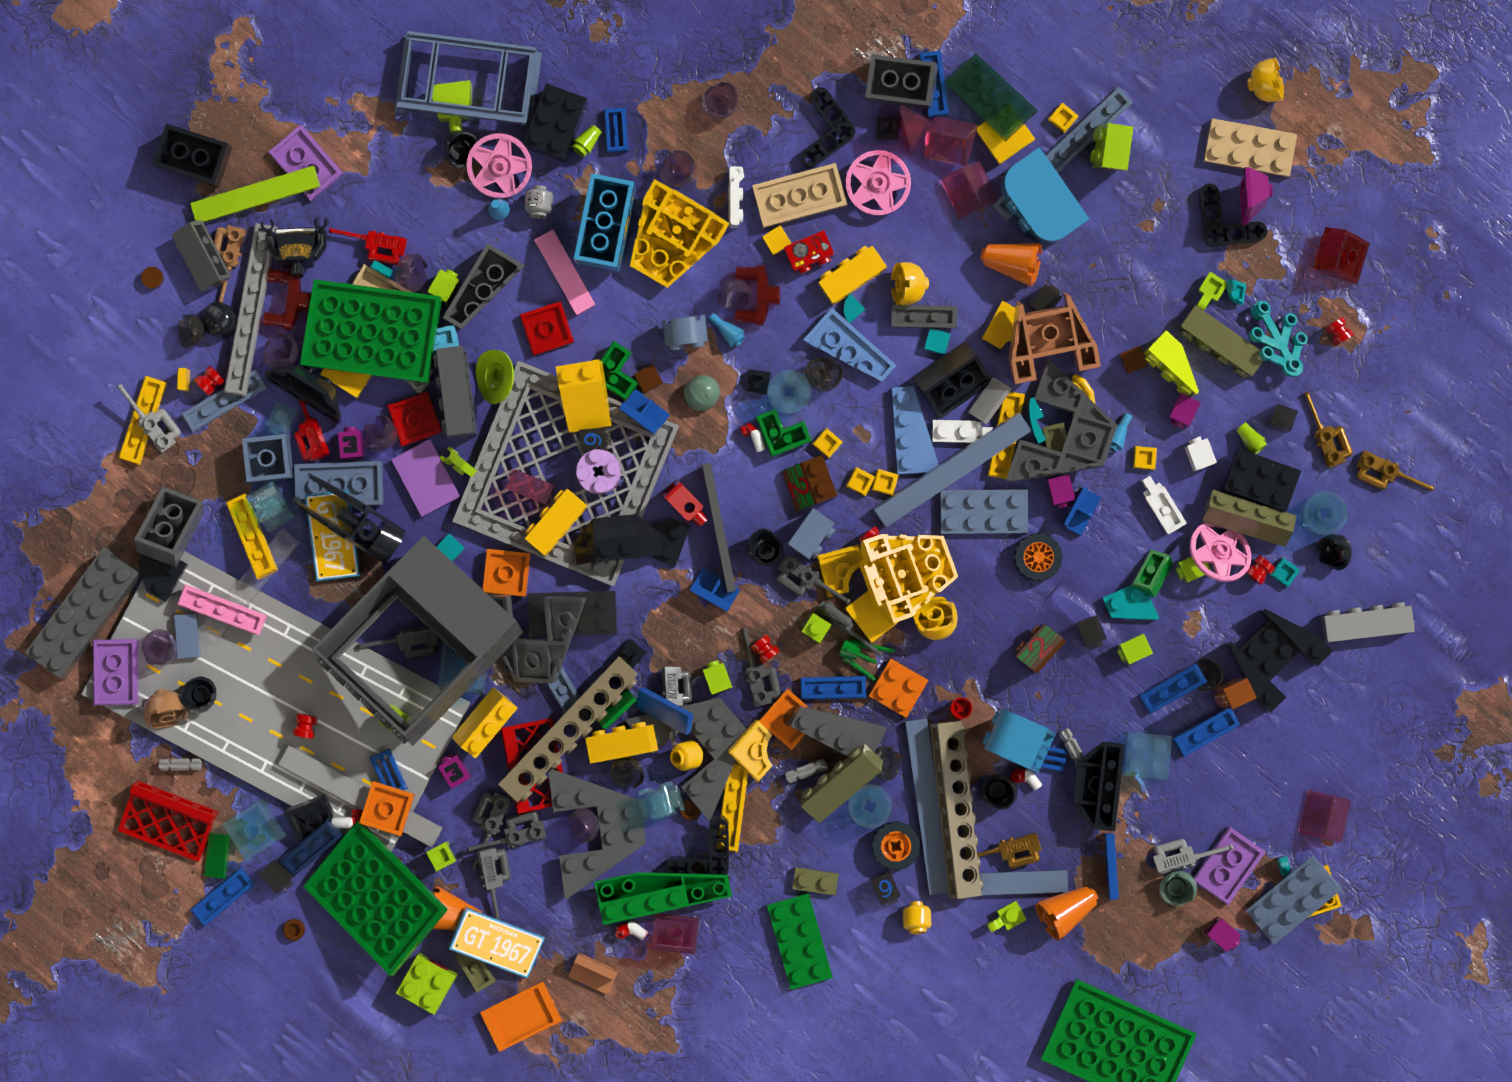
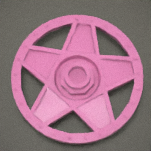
M495 133L484 136L473 145L467 158V172L472 184L480 192L494 198H506L517 194L526 186L532 172V160L525 145L517 138L508 134ZM499 139L494 150L480 147L481 144L488 140ZM511 142L522 150L526 158L512 155ZM473 157L483 166L476 178L472 170ZM527 170L524 180L515 188L514 174ZM496 182L503 190V193L493 192L484 187Z
M882 150L869 151L859 156L851 164L846 176V190L851 202L859 210L870 215L880 216L896 211L906 201L911 188V177L905 163L893 153ZM879 155L873 168L859 164L868 157ZM891 159L900 165L905 175L891 172ZM852 174L862 183L854 195L850 185ZM906 187L902 198L894 205L892 192ZM875 199L882 210H871L861 204Z
M1209 523L1200 525L1193 532L1190 539V553L1196 566L1206 576L1217 581L1231 582L1241 578L1251 564V550L1242 533L1226 529V532L1218 535L1210 527L1219 526ZM1198 534H1200L1205 546L1196 550V539ZM1237 539L1242 544L1245 554L1235 548ZM1203 563L1213 564L1216 574L1210 571ZM1231 565L1243 567L1239 573L1229 576Z

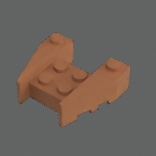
M1062 292L1063 306L1029 313L1024 312L1023 304L1020 301L1016 302L1008 357L1011 378L1015 384L1037 380L1033 362L1034 358L1073 351L1075 366L1079 371L1101 367L1097 344L1067 292Z

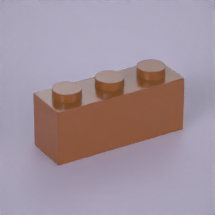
M1235 678L1214 688L1215 694H1213L1216 704L1223 709H1235L1257 698L1248 678Z

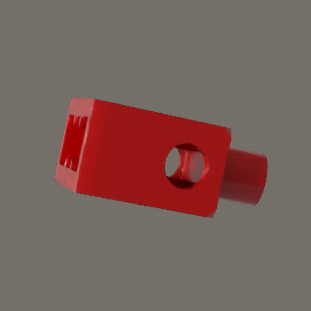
M678 480L661 494L686 521L689 522L692 519L698 527H701L708 520V517L701 511L704 506ZM689 502L692 507L687 511L684 506Z

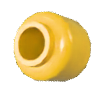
M695 741L681 742L673 747L670 760L680 771L695 769L702 763L703 751Z
M921 901L910 902V906L903 909V927L909 931V934L927 933V930L932 926L930 908L923 905Z

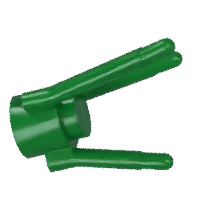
M854 639L851 642L845 640L839 656L844 658V662L850 664L875 682L876 678L853 661H856L858 657L877 664L875 659L859 653L861 649L858 647H868ZM871 644L879 651L895 652L892 648Z

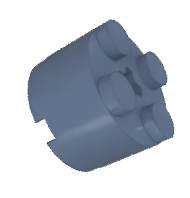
M705 315L700 316L701 320H697V316L670 319V324H667V320H662L665 346H669V350L684 348L683 344H691V348L705 346V341H708Z

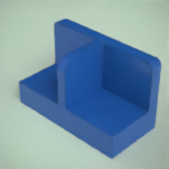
M634 390L627 401L623 402L619 407L623 413L653 435L657 434L670 416L668 412L638 390Z
M1082 487L1076 500L1061 525L1079 536L1082 535L1102 498L1087 490L1088 488Z
M702 569L691 586L690 591L728 612L740 589L735 587V592L727 594L725 580L706 569Z

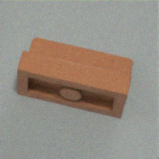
M579 952L569 977L608 994L619 970Z

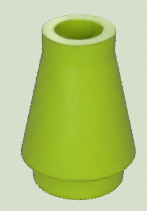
M591 125L573 140L571 148L581 157L590 155L602 132L595 125Z
M1247 422L1236 430L1248 452L1258 454L1268 445L1265 442L1266 439L1251 428Z

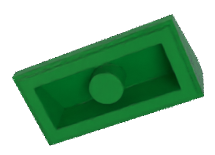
M1150 550L1132 586L1155 598L1173 565L1171 556Z
M627 689L620 693L622 698L615 706L610 704L605 709L607 714L599 722L604 729L612 725L637 701V698Z
M210 833L204 876L219 879L227 877L231 834Z

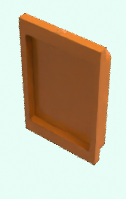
M543 981L480 1012L499 1052L562 1021L554 1000L551 998Z

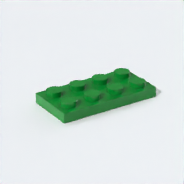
M809 893L767 904L790 989L833 978Z

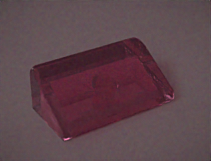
M514 469L505 489L547 505L555 485Z

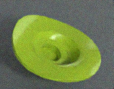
M488 350L482 353L477 360V384L482 397L487 402L492 404L501 403L509 396L512 390L514 380L513 365L509 356L500 350Z

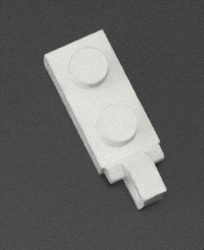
M729 167L728 222L730 223V228H738L739 222H743V209H739V201H743V188H739V183L744 178L743 167Z
M933 420L932 442L972 443L991 431L993 427H982V422Z
M1150 476L1141 480L1146 489L1143 492L1145 500L1167 535L1187 524L1164 486L1162 487L1160 482L1155 485Z

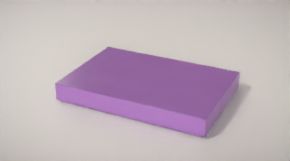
M301 124L268 152L286 174L315 166L321 187L304 192V195L311 202L344 174Z
M430 439L391 459L421 517L460 498Z
M138 639L93 640L94 705L139 704Z
M1230 826L1213 850L1228 846L1229 844L1234 846L1233 850L1230 849L1209 855L1193 877L1198 885L1226 905L1230 904L1266 853Z

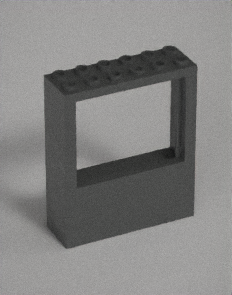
M423 536L312 650L316 653L314 658L342 686L347 684L345 688L358 701L360 700L373 715L376 714L380 722L389 730L393 727L391 731L403 744L409 742L414 746L512 645L523 631L518 622ZM396 599L467 663L410 724L339 659Z

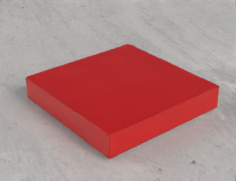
M561 301L520 314L533 356L575 343Z
M428 391L387 405L402 447L443 433Z

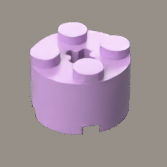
M594 449L581 457L577 465L576 475L579 483L588 492L606 494L618 486L621 479V467L618 460L610 452ZM603 467L604 475H598L597 478L594 477L596 474L594 469Z

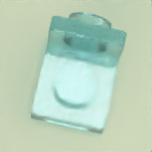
M276 402L269 420L264 425L270 427L268 431L276 435H280L282 432L288 434L297 410Z

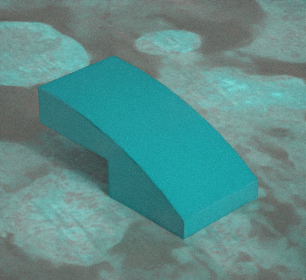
M1033 397L1028 401V420L1036 445L1046 440L1037 423V420L1043 418L1044 415Z

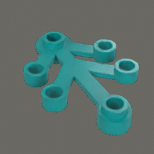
M1258 301L1251 307V314L1255 319L1263 320L1271 337L1264 335L1263 330L1259 327H1255L1249 332L1251 341L1267 345L1259 351V357L1263 361H1270L1281 366L1282 372L1288 377L1299 376L1303 371V364L1299 357L1302 346L1308 340L1306 334L1299 332L1293 336L1292 341L1294 345L1291 353L1287 348L1291 329L1297 323V317L1292 313L1283 317V327L1280 335L1270 316V305L1265 301ZM1273 349L1278 350L1281 356L1274 354Z

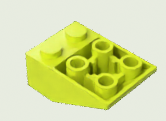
M1168 331L1163 332L1143 353L1146 356L1145 360L1151 367L1157 366L1162 371L1161 376L1169 383L1173 381L1178 386L1176 389L1180 394L1182 393L1192 398L1199 390L1184 348Z

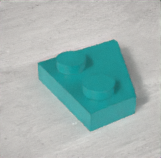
M1132 585L1102 598L1110 618L1159 619L1150 596Z

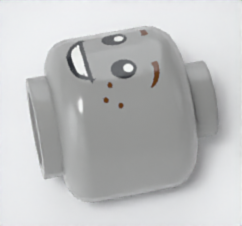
M535 185L533 189L528 190L525 194L524 210L532 218H546L553 209V194L546 190L545 186Z

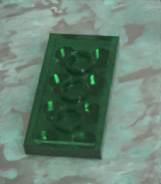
M977 53L945 81V85L1005 142L1037 113V109Z

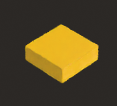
M1061 103L1049 117L1048 121L1065 134L1079 116L1064 103Z
M781 225L762 236L773 256L784 250L785 246L792 244Z
M178 368L177 389L182 392H190V370L187 368Z
M826 428L812 445L829 459L843 442Z
M1135 446L1133 468L1155 470L1157 448Z
M856 467L846 487L866 496L875 476Z
M878 469L872 490L893 496L899 475Z

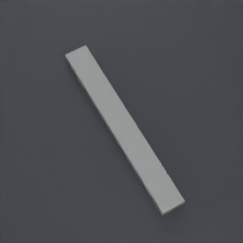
M255 223L224 389L226 394L247 397L272 262V255L268 251L265 239L266 231L258 223ZM264 225L265 228H271L270 225ZM274 226V228L272 229V231L275 232V229H278V228H277L276 226Z
M290 745L287 747L278 765L361 810L364 809L370 790L369 787ZM410 810L403 832L433 847L443 827Z

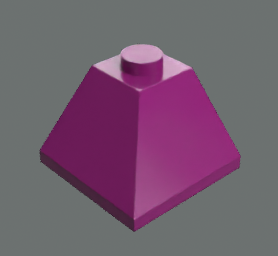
M1245 167L1239 184L1242 225H1247L1267 205L1269 197H1272L1273 187L1272 184H1269L1268 176L1250 167Z

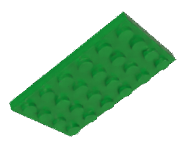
M314 279L300 365L429 384L442 297Z
M359 821L352 826L303 886L389 976L395 975L448 911L446 906Z
M1075 979L1040 1059L1089 1082H1176L1197 1033L1079 979Z

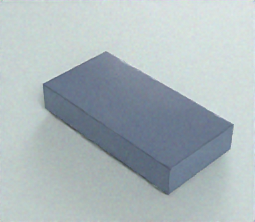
M198 614L174 615L177 659L201 657Z

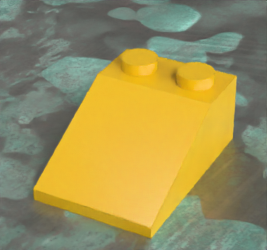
M598 359L556 366L559 391L569 433L612 426L602 361Z

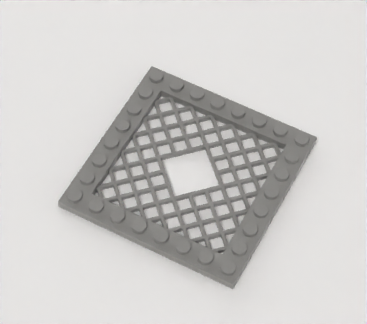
M518 361L514 369L512 390L498 408L474 467L477 472L472 478L470 477L452 522L614 587L625 560L576 565L575 548L568 533L578 528L582 533V527L588 525L591 520L580 524L578 519L576 521L577 526L570 528L565 534L569 545L559 541L547 556L543 555L525 539L527 536L525 532L531 526L528 516L537 512L541 514L542 510L547 506L552 507L555 503L538 462L575 446H578L583 456L584 452L580 444L585 442L584 439L579 441L575 432L572 434L576 443L565 447L560 436L569 433L567 429L559 433L554 422L565 418V413L553 419L549 411L550 407L560 403L564 413L557 376ZM530 390H533V391H536V392H537V393H534V394L528 396ZM540 395L544 406L533 411L528 400ZM543 395H546L557 401L547 405ZM608 397L611 421L618 425L609 429L603 427L604 431L597 433L599 436L606 434L610 445L600 450L612 448L621 467V477L624 476L628 487L618 492L615 488L613 490L614 493L606 497L598 494L600 499L592 503L587 501L584 494L587 492L586 489L573 494L576 496L582 495L585 504L589 506L587 509L592 519L595 517L590 507L600 502L606 513L596 518L611 517V514L621 511L619 516L637 514L642 518L679 425L666 420L657 434L653 435L619 409L622 402ZM526 402L530 412L520 416ZM546 410L550 420L539 425L534 414ZM532 416L535 427L524 431L520 420ZM518 422L521 433L512 436ZM552 424L556 434L545 439L540 428ZM623 427L637 433L627 437ZM620 428L625 439L613 443L609 432ZM538 430L541 441L530 445L526 434ZM643 435L650 437L648 445ZM523 436L527 447L516 451L512 440ZM592 436L586 439V441L592 440V442H594V438ZM640 436L645 447L633 451L629 440ZM558 438L562 449L550 453L546 442ZM595 442V449H599L597 443ZM626 442L630 453L619 457L615 446ZM510 443L513 453L504 456ZM544 444L548 455L536 459L532 448ZM529 450L533 461L522 465L518 454ZM645 450V453L639 465L635 454ZM515 456L519 467L508 471L504 460ZM632 456L636 467L625 471L621 460ZM501 463L505 473L496 476ZM535 464L539 475L528 479L524 468ZM601 467V468H599V469H598V468H595V469H594V472L597 471V470L602 469L603 467ZM521 470L525 481L514 485L510 474ZM637 470L631 485L627 474ZM507 476L511 487L500 491L496 480ZM541 478L545 489L534 493L530 482ZM493 483L497 493L487 497ZM527 484L531 495L520 499L516 488ZM513 490L517 501L506 505L501 494ZM629 491L623 505L619 494ZM547 492L551 503L540 507L536 496ZM499 496L503 507L491 511L487 500ZM616 496L620 507L609 512L605 500ZM533 498L537 509L526 513L522 502ZM484 503L488 512L482 510ZM519 504L523 515L512 519L508 508ZM505 510L508 520L493 514ZM525 518L528 528L515 524L514 522Z

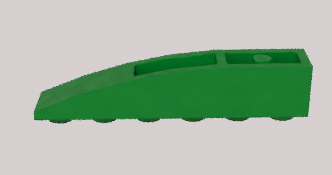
M636 872L594 882L603 925L732 897L728 875Z

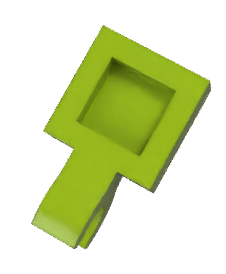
M1209 272L1198 289V292L1203 295L1196 306L1204 311L1210 300L1217 302L1226 288L1227 282Z
M448 447L450 456L445 458L441 455L440 459L447 465H453L452 468L461 475L466 473L472 478L477 470L462 459L452 447Z
M1015 900L996 910L999 917L986 923L990 932H994L1003 925L1006 930H1009L1027 919Z

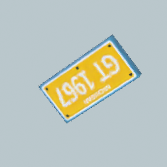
M349 489L342 490L349 494ZM331 492L305 494L307 506L344 528L349 533L351 532L352 527L336 518L342 506L352 512L350 504ZM307 514L316 580L360 576L357 547Z
M465 907L448 948L528 978L545 938Z

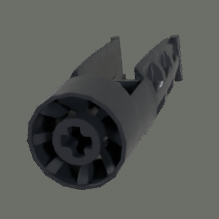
M308 473L307 475L311 480L363 514L359 517L343 506L338 511L336 518L353 528L349 533L294 497L291 498L293 504H296L308 515L341 538L385 564L400 545L405 535V530L348 493ZM367 512L382 520L378 527L372 520L366 519L368 516ZM369 524L372 531L371 533L366 532L364 534L362 527L364 525L367 527ZM356 532L363 540L368 541L366 547L352 539Z

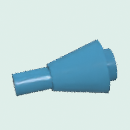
M495 199L488 206L489 215L495 220L506 218L510 211L509 204L503 199Z
M714 313L709 317L708 320L718 327V330L730 347L734 345L739 346L743 342L745 330L721 320Z
M1124 413L1120 423L1117 425L1110 451L1117 452L1123 450L1127 427L1132 419L1130 414Z

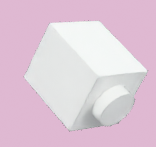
M1201 436L1188 441L1189 445L1184 447L1193 472L1217 463L1208 438L1202 440Z

